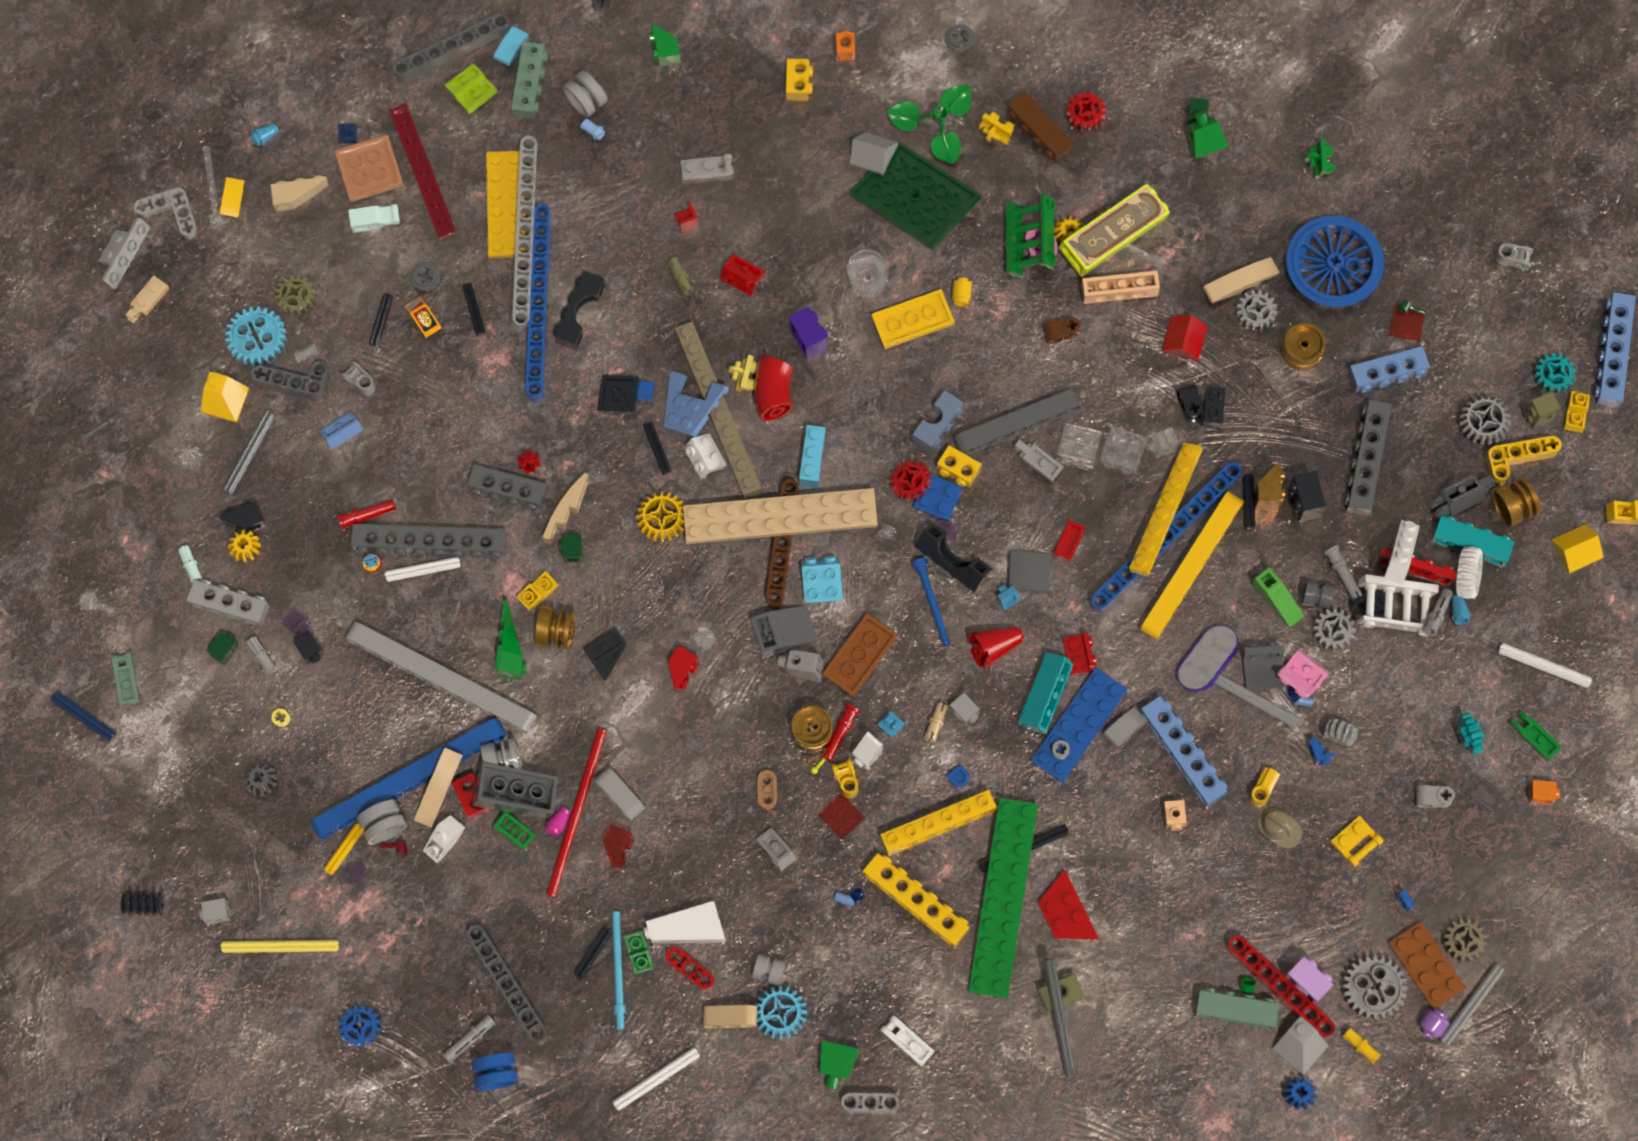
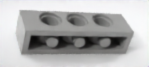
M203 579L193 581L186 600L189 606L262 628L269 609L265 598L260 596L253 598L240 590L233 592L224 585L213 586L211 582ZM208 594H215L213 599L206 600ZM227 599H233L232 604L224 605ZM251 604V608L249 610H242L244 605Z

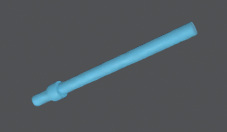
M614 911L612 912L616 1004L614 1005V1014L616 1015V1030H624L626 1006L623 1005L620 912Z

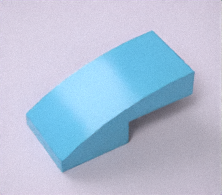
M512 26L497 48L493 58L510 66L518 56L522 43L527 41L528 33Z

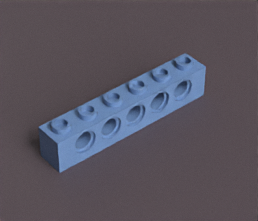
M1613 292L1612 296L1607 298L1605 309L1608 310V315H1605L1603 327H1606V331L1602 334L1601 344L1604 347L1599 355V362L1602 363L1601 368H1598L1597 371L1599 386H1596L1594 397H1597L1596 404L1619 408L1623 402L1636 300L1634 295ZM1615 312H1620L1623 317L1616 316ZM1613 329L1618 330L1620 335L1615 334ZM1610 347L1617 348L1618 352H1613ZM1608 365H1614L1616 370L1610 369ZM1606 382H1611L1614 387H1608Z
M1160 696L1141 708L1140 714L1147 720V724L1204 806L1208 808L1226 796L1227 785L1222 779H1218L1214 766L1206 762L1204 752L1200 747L1195 746L1191 733L1183 729V723L1178 715L1174 716L1170 703L1166 699L1163 700ZM1161 715L1166 716L1168 722L1161 723L1158 717ZM1169 732H1177L1179 738L1172 739L1169 736ZM1180 748H1188L1190 750V754H1182L1180 752ZM1198 763L1201 766V770H1193L1191 764ZM1202 780H1211L1212 786H1204Z

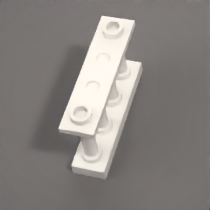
M1367 574L1359 579V587H1365V590H1367L1366 616L1364 615L1359 618L1357 624H1362L1366 628H1374L1376 626L1418 632V635L1428 636L1424 630L1428 623L1429 599L1439 592V585L1404 580L1402 585L1384 579V577ZM1377 589L1383 590L1385 593L1384 618L1374 617L1375 590ZM1395 592L1402 593L1403 595L1402 621L1392 619L1393 593ZM1419 595L1422 598L1421 624L1410 622L1411 596Z

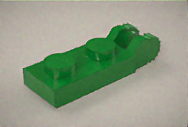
M1520 711L1517 714L1518 717L1528 726L1524 729L1513 719L1509 724L1548 762L1562 746L1535 720H1532L1523 711Z

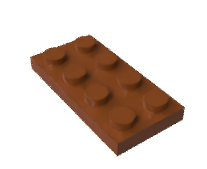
M867 613L822 673V676L854 698L896 641L898 634Z
M1422 921L1388 942V945L1432 1010L1466 989Z

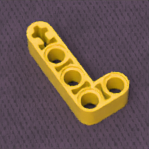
M1548 436L1493 446L1485 458L1489 476L1491 475L1495 485H1503L1510 475L1509 465L1555 457L1562 446L1561 440L1556 436ZM1529 447L1535 448L1537 453L1530 452ZM1510 451H1516L1518 456H1512ZM1491 454H1497L1500 459H1493ZM1496 472H1502L1504 477H1498Z

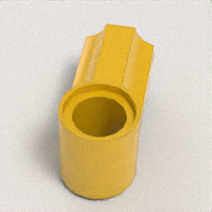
M1264 768L1250 795V802L1254 807L1260 808L1267 803L1280 776L1276 770ZM1255 794H1262L1264 796V799L1258 800L1255 797Z

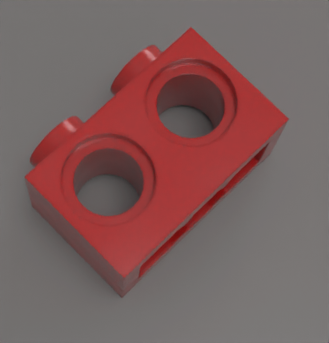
M473 773L451 782L469 821L490 811V809L483 807L472 808L474 787L477 780ZM468 783L474 785L471 791H465L464 786Z

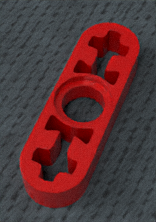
M671 947L667 950L666 960L673 968L701 990L706 991L713 987L714 977L709 971L680 948ZM676 952H678V957L682 961L684 957L687 958V960H685L679 968L678 965H680V962L676 959L671 961L670 953L675 954ZM689 963L694 964L696 967L695 972L692 974H687L684 971V967ZM699 970H702L700 975L703 978L710 977L709 985H701L702 980L699 977L696 980L693 979L697 976Z

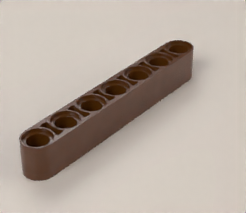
M788 479L783 482L780 497L799 495V485L795 480ZM788 487L795 489L793 493H787L785 490ZM793 535L774 536L766 593L767 606L772 610L780 609L784 603ZM784 541L788 545L781 548L778 546V543ZM781 559L785 561V564L777 566L775 562ZM775 578L783 580L780 584H774L772 581ZM778 596L780 600L777 603H773L770 601V598Z

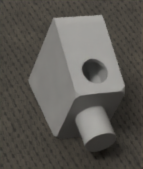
M791 650L789 657L779 656L778 667L786 668L791 676L821 683L822 673L826 664L819 654Z

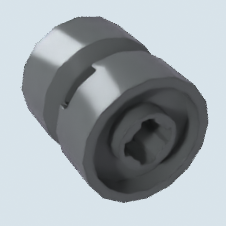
M1306 580L1302 605L1314 606L1317 604L1319 608L1330 609L1334 585L1326 583L1318 585L1315 581Z

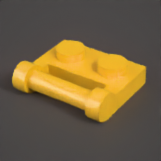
M1360 816L1330 841L1335 849L1354 868L1374 847L1380 846L1384 842ZM1366 836H1369L1371 840L1355 855L1349 853Z

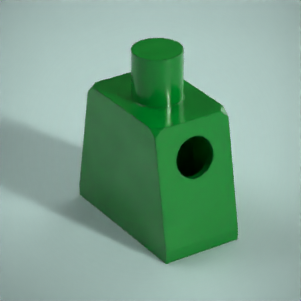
M1205 111L1196 112V122L1188 125L1190 153L1197 159L1229 147L1218 121L1212 116L1207 117Z
M822 1040L820 1075L827 1077L825 1088L837 1091L839 1080L848 1081L858 1058L859 1049Z

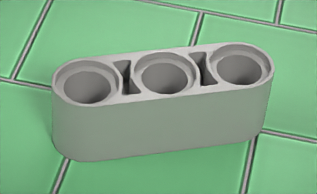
M610 767L594 779L597 785L630 821L645 809L641 801Z
M847 1093L842 1097L841 1106L843 1111L849 1114H893L899 1108V1099L891 1093ZM851 1098L855 1100L856 1105L853 1108H847L844 1102ZM867 1099H873L876 1105L873 1108H867L864 1103ZM887 1099H893L896 1102V1106L889 1109L884 1103Z

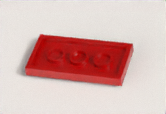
M1382 548L1376 563L1388 566L1393 548ZM1412 555L1407 572L1447 586L1453 583L1457 574L1449 566L1442 565V567H1439L1430 560H1417L1414 555Z

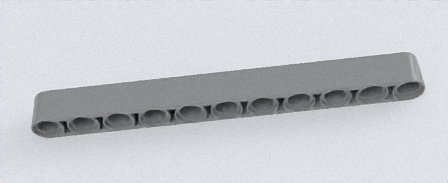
M529 135L521 139L518 148L510 325L517 332L526 329L530 317L537 141L533 136ZM524 145L531 146V149L525 148ZM523 162H529L531 166H525ZM522 179H528L530 183H524ZM526 196L529 200L525 201L521 197ZM525 213L529 217L523 218L520 214ZM519 231H526L528 235H522ZM519 248H524L527 252L522 253L519 251ZM522 265L526 267V270H520L518 266ZM523 283L526 287L520 288L517 284ZM521 300L525 305H518L516 301ZM521 318L524 323H518L515 319Z
M354 621L345 636V639L353 645L525 734H528L537 718L535 714L356 621Z

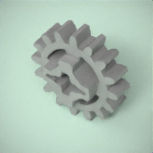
M1252 290L1251 295L1245 293L1244 298L1239 299L1240 304H1237L1236 307L1239 311L1236 316L1241 317L1240 323H1246L1245 328H1248L1250 325L1252 326V331L1256 327L1262 331L1263 326L1269 328L1270 323H1274V317L1277 316V311L1275 310L1277 304H1272L1274 298L1269 299V293L1262 295V291L1259 290L1258 294H1255V291ZM1248 302H1251L1250 306L1244 308ZM1269 313V315L1263 320V316Z
M1334 608L1333 613L1329 609L1326 610L1325 615L1320 613V619H1316L1314 622L1318 626L1313 628V631L1317 632L1314 638H1320L1318 644L1324 643L1325 649L1331 646L1332 651H1335L1336 647L1342 650L1343 644L1348 647L1350 644L1349 640L1354 639L1355 636L1352 634L1356 631L1355 628H1351L1355 623L1354 621H1349L1351 615L1349 614L1345 617L1344 610L1337 613L1336 608ZM1336 624H1338L1336 627L1337 630L1332 636V628L1335 627Z

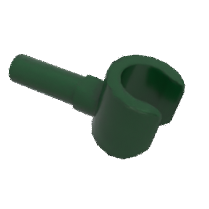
M1404 300L1398 307V310L1404 314L1408 310L1421 315H1425L1426 312L1416 308L1408 300Z

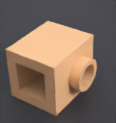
M1184 800L1164 801L1165 829L1170 828L1171 831L1182 830V827H1185L1187 823Z

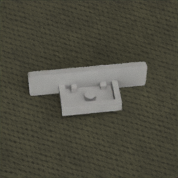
M137 217L129 232L116 230L98 260L101 264L109 266L102 277V281L112 289L117 288L150 230V226L141 218Z

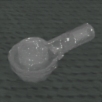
M85 592L79 598V605L84 610L99 609L111 615H114L116 612V608L99 602L98 597L93 592Z

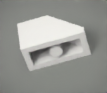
M867 732L853 751L852 758L854 759L852 761L859 768L864 767L867 770L882 754L883 744Z

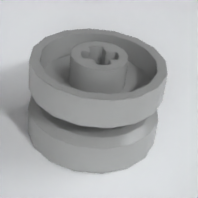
M581 70L574 76L575 82L569 80L562 86V90L573 107L581 115L588 118L595 112V106L600 108L608 99L597 81L589 73Z
M387 800L375 804L356 818L361 829H367L364 836L368 844L373 845L386 841L401 833L407 827L403 816L397 815L400 809L395 800Z

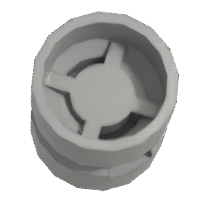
M759 954L752 979L762 982L766 979L769 984L779 986L786 961L776 958L772 961L769 956Z

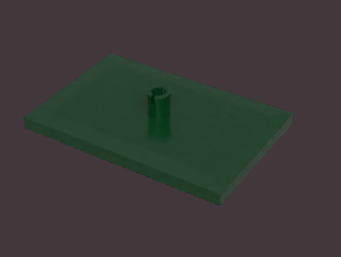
M897 141L898 146L884 174L881 175L869 171L853 188L850 196L933 251L981 199V195Z

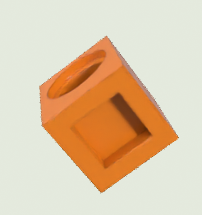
M841 31L836 33L837 61L855 60L854 32ZM843 43H848V44H850V45L847 46V47H844V46H842L841 44H843Z
M1533 780L1529 785V803L1553 805L1560 797V788H1557V782Z

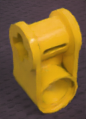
M850 758L846 762L837 765L831 764L835 779L843 796L846 798L855 797L858 794V782ZM847 784L855 786L852 791H847L844 787Z

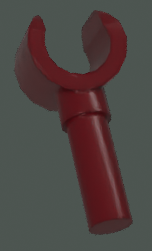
M402 841L392 844H379L380 848H396V854L407 853V845Z

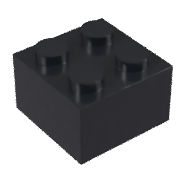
M1317 470L1294 475L1292 482H1290V488H1288L1289 497L1294 501V516L1298 517L1299 522L1321 518L1326 508V503Z

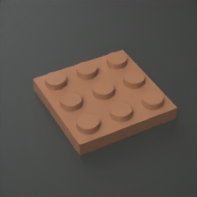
M388 134L335 150L350 202L404 186Z

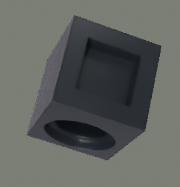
M310 631L293 641L307 665L318 662L321 656L324 655Z

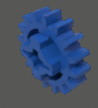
M354 1005L353 1011L348 1008V1014L341 1015L344 1021L338 1022L342 1026L338 1032L344 1033L341 1039L343 1041L348 1039L347 1045L350 1046L354 1043V1048L356 1049L359 1047V1044L363 1048H366V1043L373 1045L372 1039H379L376 1032L382 1031L381 1028L377 1027V1025L382 1024L381 1020H376L379 1015L377 1013L372 1014L373 1009L371 1007L366 1011L365 1005H362L361 1009ZM362 1014L369 1016L371 1020L363 1019ZM353 1017L352 1022L348 1024L349 1020ZM359 1021L364 1025L361 1027V1033L356 1028L359 1025ZM372 1029V1031H371V1033L369 1034V1036L366 1037V1034L368 1033V1031ZM355 1033L358 1039L350 1037L349 1034Z

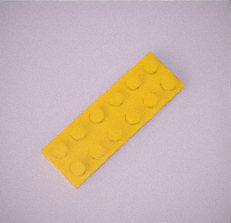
M518 151L486 152L489 259L513 258ZM525 213L520 214L523 218H525ZM519 231L522 235H526V231ZM519 248L520 252L526 253V249Z

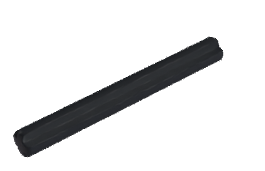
M1063 824L1034 837L1031 851L1068 835L1069 830L1067 826ZM990 857L978 862L981 872L988 870Z

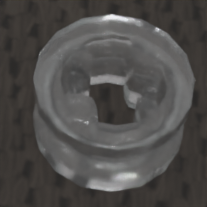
M881 524V531H878V535L888 540H894L893 534H896L897 530L892 526Z

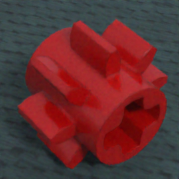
M532 450L522 451V457H517L519 470L523 469L526 474L535 473L536 467H541L539 454H535Z

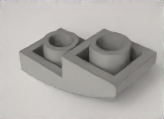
M1132 708L1104 732V735L1118 747L1129 740L1134 732L1145 726L1147 720L1135 708Z

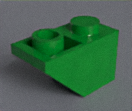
M652 25V32L649 35L651 44L655 43L656 49H653L654 60H658L659 66L681 62L677 38L657 25Z

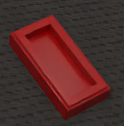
M1068 520L1053 555L1071 562L1086 527Z

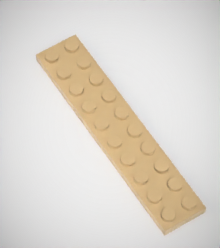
M874 488L683 506L686 544L878 527Z

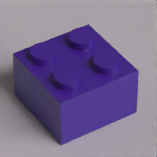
M809 306L789 316V330L807 361L827 351L828 343L827 331L824 327H820L816 312H811Z

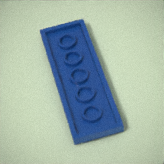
M1095 668L1036 752L1031 763L1063 784L1122 700L1128 688ZM1060 740L1067 742L1070 747L1069 755L1061 760L1055 758L1052 754L1054 743ZM1060 745L1058 746L1056 752H1060V754L1062 755L1064 754V750L1066 748H1062V746Z

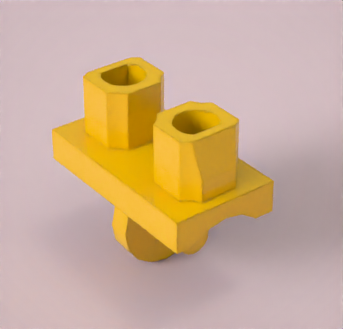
M992 112L987 115L985 113L982 116L979 129L987 134L986 141L990 142L992 139H995L1007 145L1010 141L1014 124L1009 121L1002 124L999 122L1000 117L998 114Z

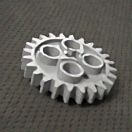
M1376 955L1373 956L1372 960H1370L1369 956H1366L1365 962L1358 959V965L1354 963L1351 965L1354 971L1349 969L1346 971L1350 977L1343 978L1348 983L1342 986L1343 989L1348 990L1343 996L1350 998L1346 1003L1354 1004L1351 1009L1352 1011L1359 1009L1358 1016L1364 1012L1365 1019L1372 1015L1373 1020H1376L1378 1015H1380L1381 1019L1384 1020L1385 1013L1391 1017L1393 1015L1392 1010L1398 1012L1399 1008L1397 1005L1403 1006L1404 1002L1401 999L1407 997L1406 994L1402 993V991L1408 989V987L1402 986L1407 979H1401L1400 977L1404 972H1397L1396 970L1399 965L1392 967V960L1386 963L1384 956L1380 961ZM1374 970H1380L1383 973V978H1376ZM1365 972L1369 973L1370 979L1366 976ZM1357 980H1364L1366 988L1358 987ZM1378 985L1379 989L1372 990L1371 987ZM1384 988H1391L1393 996H1387L1384 993ZM1380 996L1384 999L1385 1003L1381 1002ZM1367 997H1374L1376 999V1005H1369L1367 1003Z

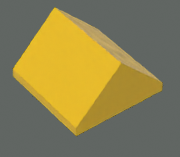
M1586 524L1551 539L1569 574L1603 559L1599 536Z

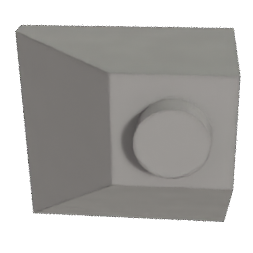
M1300 1016L1272 1050L1303 1076L1329 1045L1318 1031Z

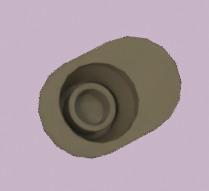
M1270 808L1260 814L1258 819L1260 832L1276 845L1282 848H1292L1300 842L1302 838L1300 825L1284 811Z

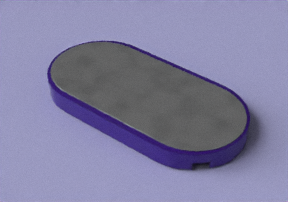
M1216 625L1208 628L1201 635L1177 670L1178 680L1185 690L1197 693L1198 691L1208 690L1215 683L1238 651V638L1233 629L1225 625Z

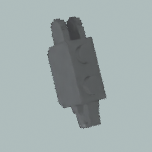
M1470 475L1444 488L1441 491V496L1432 500L1429 503V507L1432 510L1439 508L1435 512L1437 518L1448 514L1453 516L1485 500V495L1495 487V482L1491 475L1483 479H1477L1475 475Z

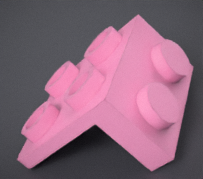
M1298 649L1277 675L1284 684H1290L1295 688V692L1299 696L1308 698L1319 688L1329 675V672Z

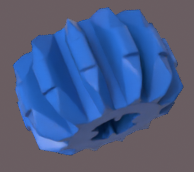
M1297 1076L1294 1077L1293 1082H1287L1289 1088H1284L1283 1090L1285 1093L1290 1094L1285 1096L1284 1099H1291L1292 1101L1289 1103V1106L1292 1107L1295 1103L1296 1110L1298 1111L1301 1108V1104L1303 1109L1307 1110L1308 1104L1311 1106L1315 1104L1312 1099L1318 1098L1317 1094L1312 1093L1317 1090V1086L1310 1087L1313 1082L1311 1079L1305 1083V1076L1301 1077L1300 1082ZM1299 1089H1302V1093L1305 1094L1302 1098L1296 1093Z

